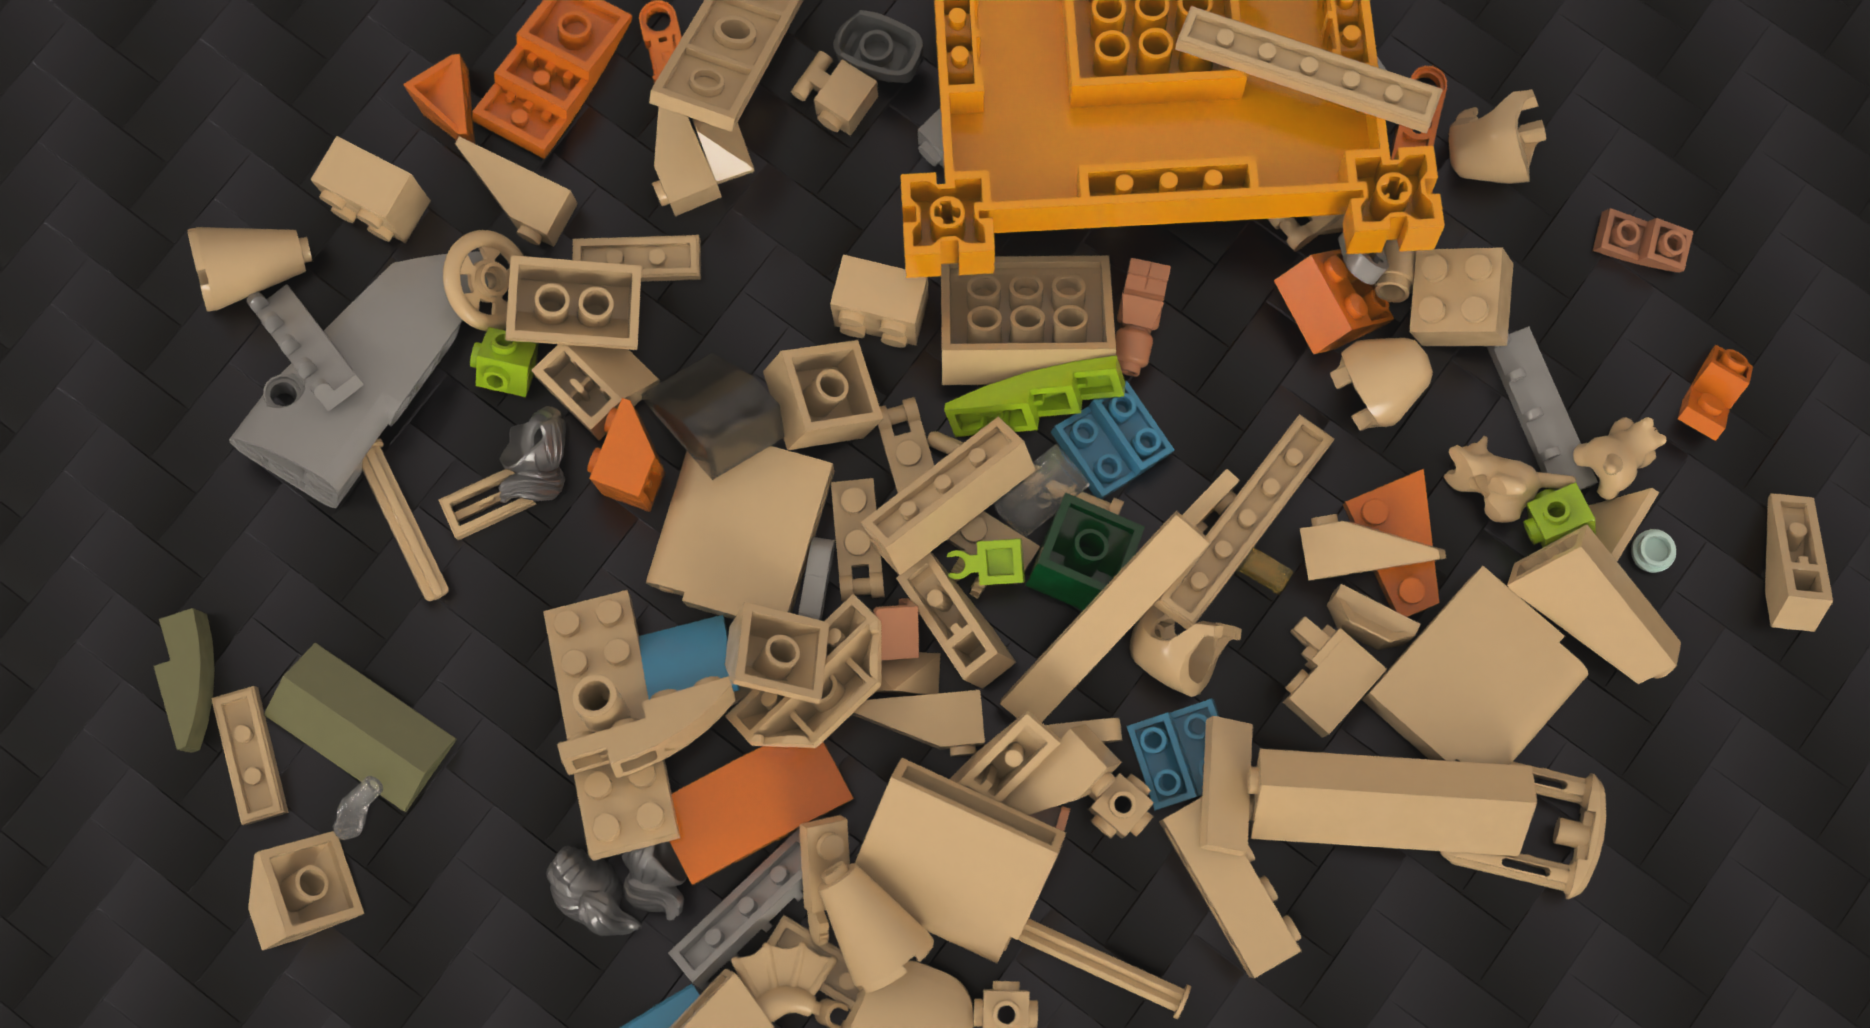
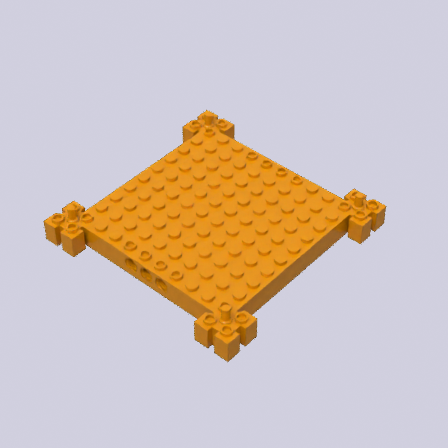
M934 0L945 184H937L936 172L901 174L906 278L941 276V264L958 263L959 275L994 273V233L1345 214L1342 223L1346 254L1380 253L1386 240H1397L1399 251L1434 250L1445 226L1440 194H1431L1438 179L1434 146L1400 147L1397 149L1394 160H1391L1386 120L1175 50L1177 39L1190 7L1194 6L1378 67L1370 0Z

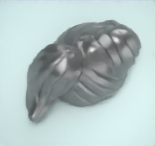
M546 406L535 412L529 422L511 427L509 432L510 443L502 452L500 461L505 469L513 471L515 474L507 477L499 485L498 488L501 492L500 502L506 503L511 498L518 497L533 501L554 500L562 492L565 477L559 465L564 454L566 421L561 418V413L558 409Z
M670 842L623 853V862L630 871L622 888L625 899L637 909L649 912H666L667 920H674L676 916L680 915L683 910L684 897L676 886L683 884L687 875Z
M570 846L563 847L548 866L546 875L551 884L550 891L553 900L562 913L586 925L593 933L600 936L626 935L641 928L642 924L637 919L619 908L623 887L618 875L606 860L602 858L593 861L583 849L578 850Z

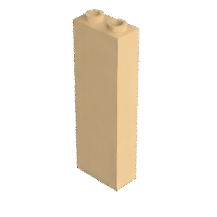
M1260 749L1257 767L1249 766L1247 791L1250 794L1249 821L1251 839L1519 856L1537 805L1532 766Z

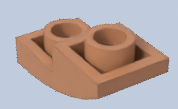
M1609 208L1601 214L1593 251L1630 263L1680 273L1685 270L1693 231L1659 218L1647 222Z

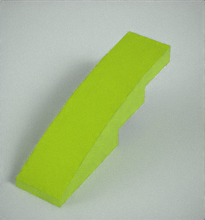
M1117 355L1073 361L1029 371L984 386L945 403L944 411L955 437L973 436L998 416L1014 432L1038 430L1039 417L1081 413L1082 400L1124 397L1125 380Z

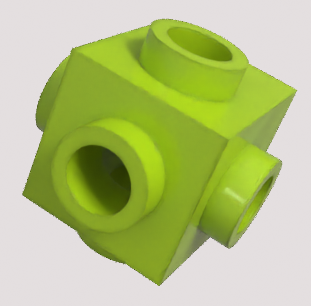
M488 327L483 342H475L471 353L470 367L476 368L475 386L526 397L534 377L531 370L537 365L539 343L505 340V330Z
M1576 482L1559 490L1550 488L1536 494L1533 501L1527 503L1528 519L1523 521V524L1533 545L1541 543L1544 548L1585 525H1588L1596 535L1595 517Z

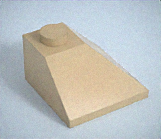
M744 602L729 627L725 667L732 684L819 704L822 700L829 622Z
M336 830L258 851L254 854L248 910L262 951L302 939L364 914Z

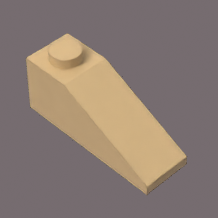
M659 107L654 168L659 180L653 182L652 185L661 205L665 206L670 203L674 215L678 216L721 198V194L689 118Z
M459 136L455 143L518 229L517 234L534 245H539L543 241L554 247L578 204L571 190Z
M1771 493L1768 497L1765 595L1770 625L1773 628L1815 632L1833 602L1813 497Z
M1337 514L1311 518V527L1300 528L1308 580H1320L1446 559L1444 549L1354 522H1338Z
M930 552L902 575L896 577L910 600L918 606V612L963 680L983 689L1016 663L993 627L955 580L948 577L947 570L933 553Z
M980 690L866 700L851 714L937 749H950L951 757L974 755L977 752L976 747L985 745Z
M1027 710L978 750L950 780L1001 803L1061 743V739Z
M1085 724L1070 728L1061 738V743L1001 803L1026 815H1030L1077 800L1092 793L1097 797L1115 781L1116 777L1112 772L1122 762Z

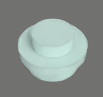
M1649 529L1640 533L1634 539L1631 546V554L1639 568L1646 572L1657 573L1672 565L1676 558V546L1673 539L1664 531Z

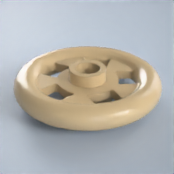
M489 230L469 232L460 237L451 246L444 262L443 284L451 307L465 323L482 331H487L488 327L505 330L508 302L503 300L502 297L509 288L510 267L506 270L503 265L495 262V259L499 254H502L510 264L511 255H524L506 236ZM479 248L483 260L472 264L468 254L472 250ZM465 274L468 275V286L471 293L466 294L462 290L460 275ZM485 277L488 280V287L485 283ZM480 301L492 303V315L479 311Z

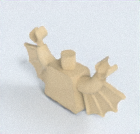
M766 942L757 952L750 956L733 957L731 963L739 977L734 972L724 969L670 1028H774L771 1023L787 1013H798L804 1016L814 1014L817 1022L829 1028H842V1026L830 1021V1014L835 1008L848 1011L847 1006L829 998L818 1002L815 994L835 966L837 957L834 955L831 957L818 956L811 952L804 942H799L797 946L791 948H778Z

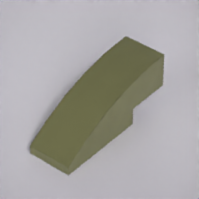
M191 608L159 619L170 661L155 665L154 670L177 750L193 753L200 750L208 726L212 705L211 698H213L215 666L213 640L207 614Z

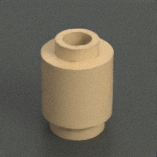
M1386 240L1383 249L1389 268L1373 284L1375 293L1382 300L1395 303L1402 302L1413 292L1416 251H1399L1397 240Z

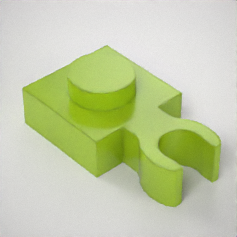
M1022 538L977 541V554L974 555L964 550H955L947 554V557H961L965 562V568L961 573H948V577L952 579H962L971 573L979 572L980 585L1025 582Z

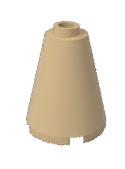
M218 227L187 229L207 312L222 309L247 298L255 292L263 291L306 272L304 263L313 262L307 237L298 238L296 230Z
M840 861L829 867L821 875L823 882L818 887L853 984L858 991L861 992L863 988L866 993L889 985L908 972L904 965L914 955L919 962L927 956L934 943L929 932L856 863L846 865L844 861Z

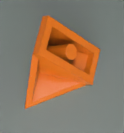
M460 54L448 56L403 84L424 116L457 140L460 136L475 144L469 71Z

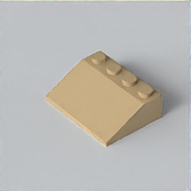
M1109 256L995 257L994 273L959 275L958 263L941 264L942 385H990L1029 371L1068 362L1116 356Z

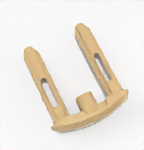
M1514 761L1510 764V765L1531 766V765H1526V764H1522V763H1518V762H1514ZM1532 766L1534 777L1557 782L1562 785V789L1535 783L1536 794L1578 803L1581 806L1579 812L1581 813L1580 822L1559 817L1554 829L1553 843L1574 848L1573 859L1570 860L1569 865L1521 853L1519 856L1440 851L1441 855L1454 865L1562 890L1565 893V898H1573L1581 894L1585 889L1599 860L1606 825L1604 786L1593 773H1590L1586 778L1552 771L1547 768ZM1502 860L1544 869L1546 875L1543 876L1505 867L1502 864Z

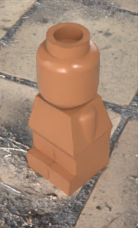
M1135 258L1130 260L1117 315V321L1121 323V329L1115 334L1116 355L1124 375L1139 376L1141 368H1144L1149 363L1153 345V338L1150 333L1159 327L1171 266Z

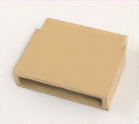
M691 435L646 584L667 593L683 596L682 601L688 607L716 615H724V617L733 620L744 602L793 613L807 566L811 541L816 536L834 476L833 463L734 435L731 443L706 436Z
M1482 566L1469 578L1361 700L1429 760L1510 765L1588 676V670L1576 656L1559 643L1564 638L1560 631L1523 599L1513 593L1509 587L1487 568Z
M901 758L889 780L855 863L928 932L998 963L1011 937L1019 940L1058 856L1066 833Z

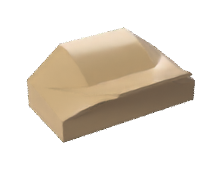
M1343 584L1333 591L1327 603L1329 612L1338 629H1343L1350 637L1376 650L1405 645L1416 635L1421 625Z

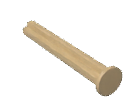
M377 439L362 461V470L424 598L427 601L437 600L449 592V587L381 450L384 443L381 439Z
M1031 919L1027 920L1019 937V940L1027 945L1174 1011L1173 1018L1175 1019L1179 1018L1191 990V986L1188 984L1184 989Z

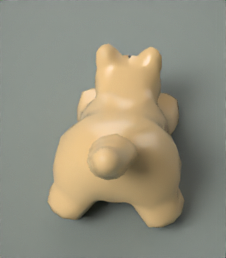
M1623 417L1613 424L1608 436L1595 437L1589 443L1578 444L1574 448L1573 459L1577 466L1591 467L1600 479L1597 493L1602 498L1609 500L1617 497L1620 491L1631 485L1637 475V469L1644 468L1655 460V449L1666 443V436L1658 432L1652 418L1646 417L1634 423L1631 419Z
M1483 436L1479 442L1472 443L1469 446L1460 447L1456 445L1451 447L1449 455L1454 461L1456 469L1449 470L1444 475L1446 483L1455 490L1481 493L1484 496L1485 514L1492 521L1509 523L1520 519L1523 509L1527 506L1528 502L1533 501L1540 488L1561 489L1576 482L1574 476L1536 472L1532 466L1521 461L1493 455L1487 449L1488 438L1486 436Z

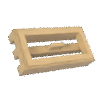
M504 469L439 499L443 512L457 540L463 539L536 505V501L520 498L460 526V521L501 503V492L456 512L453 511V506L500 485L507 477L515 474V472Z

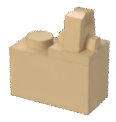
M1305 616L1294 626L1290 633L1306 647L1301 655L1308 661L1305 666L1311 671L1308 674L1305 670L1301 669L1288 683L1285 689L1291 694L1283 703L1323 738L1335 729L1387 669L1343 629L1335 630L1327 624L1321 630Z

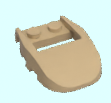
M909 960L904 965L908 972L896 981L869 993H866L862 988L861 992L859 991L856 996L857 1000L849 1015L841 1023L842 1028H973L974 1007L969 992L957 978L931 966Z

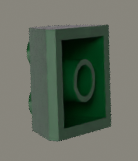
M1065 492L1039 549L1025 586L1084 610L1135 555L1145 526Z

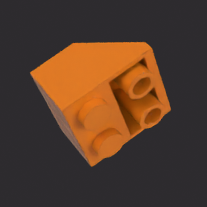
M1341 249L1312 254L1274 280L1313 355L1337 349L1394 320L1389 310V302L1382 300L1376 295L1374 285L1362 282L1348 270L1344 263Z
M622 398L618 409L613 407L608 413L604 425V432L608 434L602 448L596 447L590 457L587 471L591 473L589 479L602 495L651 512L666 472L640 415L630 400Z

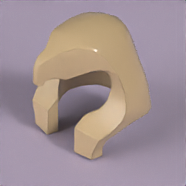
M1532 89L1512 92L1495 109L1481 118L1476 116L1478 114L1476 107L1466 109L1458 114L1456 121L1450 125L1449 156L1451 165L1459 177L1506 184L1530 182L1529 165L1535 146L1540 141L1546 140L1542 120L1523 124L1518 128V118L1521 111L1539 107Z
M1387 338L1354 342L1341 353L1340 366L1330 373L1337 389L1353 383L1355 390L1367 406V408L1351 416L1359 430L1363 431L1373 427L1394 426L1429 386L1433 370L1428 355L1416 340Z
M1152 605L1136 622L1130 640L1131 657L1149 675L1166 686L1191 697L1199 695L1209 683L1217 660L1230 640L1241 639L1242 629L1217 622L1201 621L1177 636L1174 630L1175 621Z

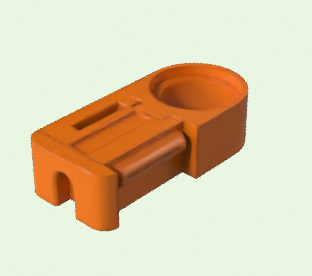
M661 0L647 3L639 15L643 40L646 49H649L654 71L652 76L654 83L682 38L674 8L669 3ZM653 14H667L671 18L669 26L662 31L651 30L647 24Z

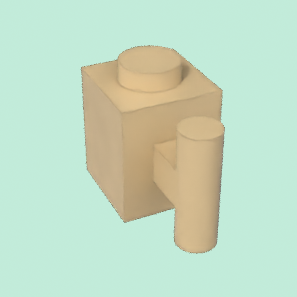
M819 51L795 84L791 93L798 99L805 101L813 89L819 92L814 98L818 120L834 132H838L841 129L851 136L878 98L877 81L843 59L833 73L829 75L825 71L833 60L825 52Z

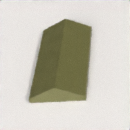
M314 643L282 677L264 713L266 717L404 812H407L457 740V738L317 643Z

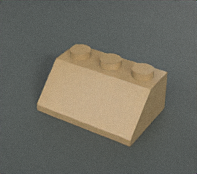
M511 255L505 340L637 350L642 266Z

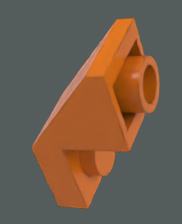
M1715 344L1682 400L1678 420L1716 441L1726 428L1729 410L1750 384L1753 365L1749 364L1748 360L1741 353L1732 349L1725 350Z

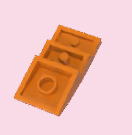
M543 0L517 32L516 46L494 72L495 83L472 111L473 122L545 159L591 93L630 25L632 15L604 0Z
M824 741L817 748L762 746L672 793L681 838L669 842L691 884H696L732 863H737L767 845L792 834L797 829L799 830L800 824L815 821L850 802L854 797Z

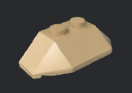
M854 594L825 620V622H829L822 700L819 704L753 689L725 716L752 746L817 748L881 686V621Z

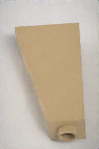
M1588 525L1514 563L1507 584L1513 593L1636 683L1640 684L1652 677L1656 679L1662 678L1677 666L1681 646L1680 640Z

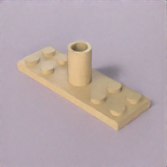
M704 0L652 87L649 103L732 132L804 0Z
M624 590L543 611L567 739L572 734L581 731H592L595 733L609 729L615 722L622 719L636 718L640 720L646 718L641 701L648 700L649 698L642 665L639 633L629 591ZM665 759L645 769L617 779L610 763L574 773L588 853L593 861L681 838Z

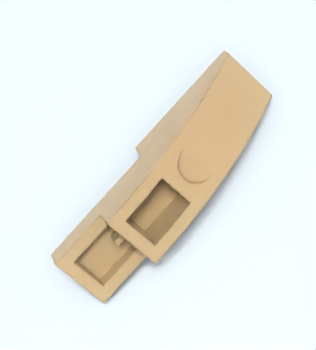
M716 676L706 677L697 681L690 688L679 691L675 689L659 691L653 694L651 699L641 701L646 718L640 720L626 718L615 722L611 728L595 733L592 731H581L568 737L567 741L557 744L561 761L568 775L610 763L617 779L645 769L683 749L706 732L734 703L735 696L730 677L721 679Z

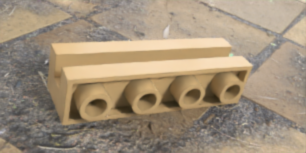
M999 416L861 522L865 531L873 538L871 542L875 550L899 575H902L1036 471L1026 444Z
M1202 797L1159 822L1247 975L1251 978H1256L1301 952L1296 943L1297 940L1301 939V935L1288 915L1281 917L1273 903L1278 899V896L1270 881L1265 875L1258 878L1250 862L1255 860V856L1249 845L1248 852L1241 856L1200 848Z

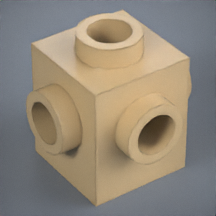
M1119 773L1115 781L1102 794L1097 797L1093 793L1089 794V797L1095 801L1088 809L1094 815L1091 822L1109 838L1117 834L1122 839L1129 832L1137 836L1153 818L1147 811L1154 803L1147 797L1151 790L1133 774H1130L1126 779ZM1120 796L1128 798L1131 803L1130 810L1124 814L1119 813L1114 806L1116 798Z
M993 981V989H983V999H974V1026L1037 1028L1038 1001L1029 1000V991L1020 990L1019 981ZM1002 1006H1011L1015 1011V1017L1010 1023H1002L997 1017L998 1010Z

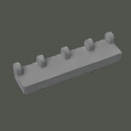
M287 284L267 299L260 292H255L248 296L247 303L250 308L255 312L280 349L294 365L296 371L310 387L315 397L328 411L332 410L364 385Z
M1530 327L1508 333L1507 346H1487L1541 472L1574 476L1580 491L1597 484L1598 481L1591 467L1577 466L1574 462V448L1581 443Z
M797 829L668 952L690 981L702 991L710 985L708 980L729 960L731 961L733 957L740 958L737 952L761 929L767 932L772 927L769 921L793 898L800 901L804 897L802 892L800 831Z

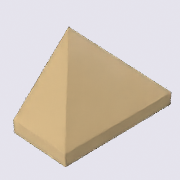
M692 118L705 157L717 184L755 172L738 122L734 130L730 132Z
M1649 488L1589 505L1595 517L1596 536L1616 561L1622 555L1658 496L1659 492L1655 489Z
M919 652V658L882 660L881 686L873 694L900 696L938 694L940 653Z

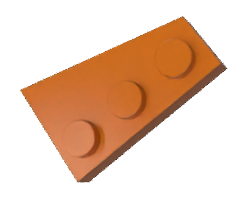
M1424 469L1348 500L1343 504L1350 522L1433 546ZM1435 560L1373 571L1390 609L1407 618L1440 603Z

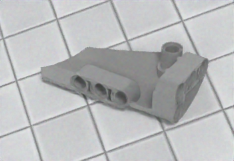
M470 252L468 254L472 264L483 260L481 252ZM447 254L392 263L324 330L325 334L364 385L328 411L315 397L310 387L291 363L280 375L274 376L266 382L262 397L229 439L230 443L246 457L326 506L336 508L362 473V461L386 426H392L399 419L446 354L459 332L460 324L463 320L451 307L443 284V267ZM460 275L464 294L471 293L468 286V275ZM485 277V283L488 287V280ZM280 394H288L295 401L288 406H279L272 399Z

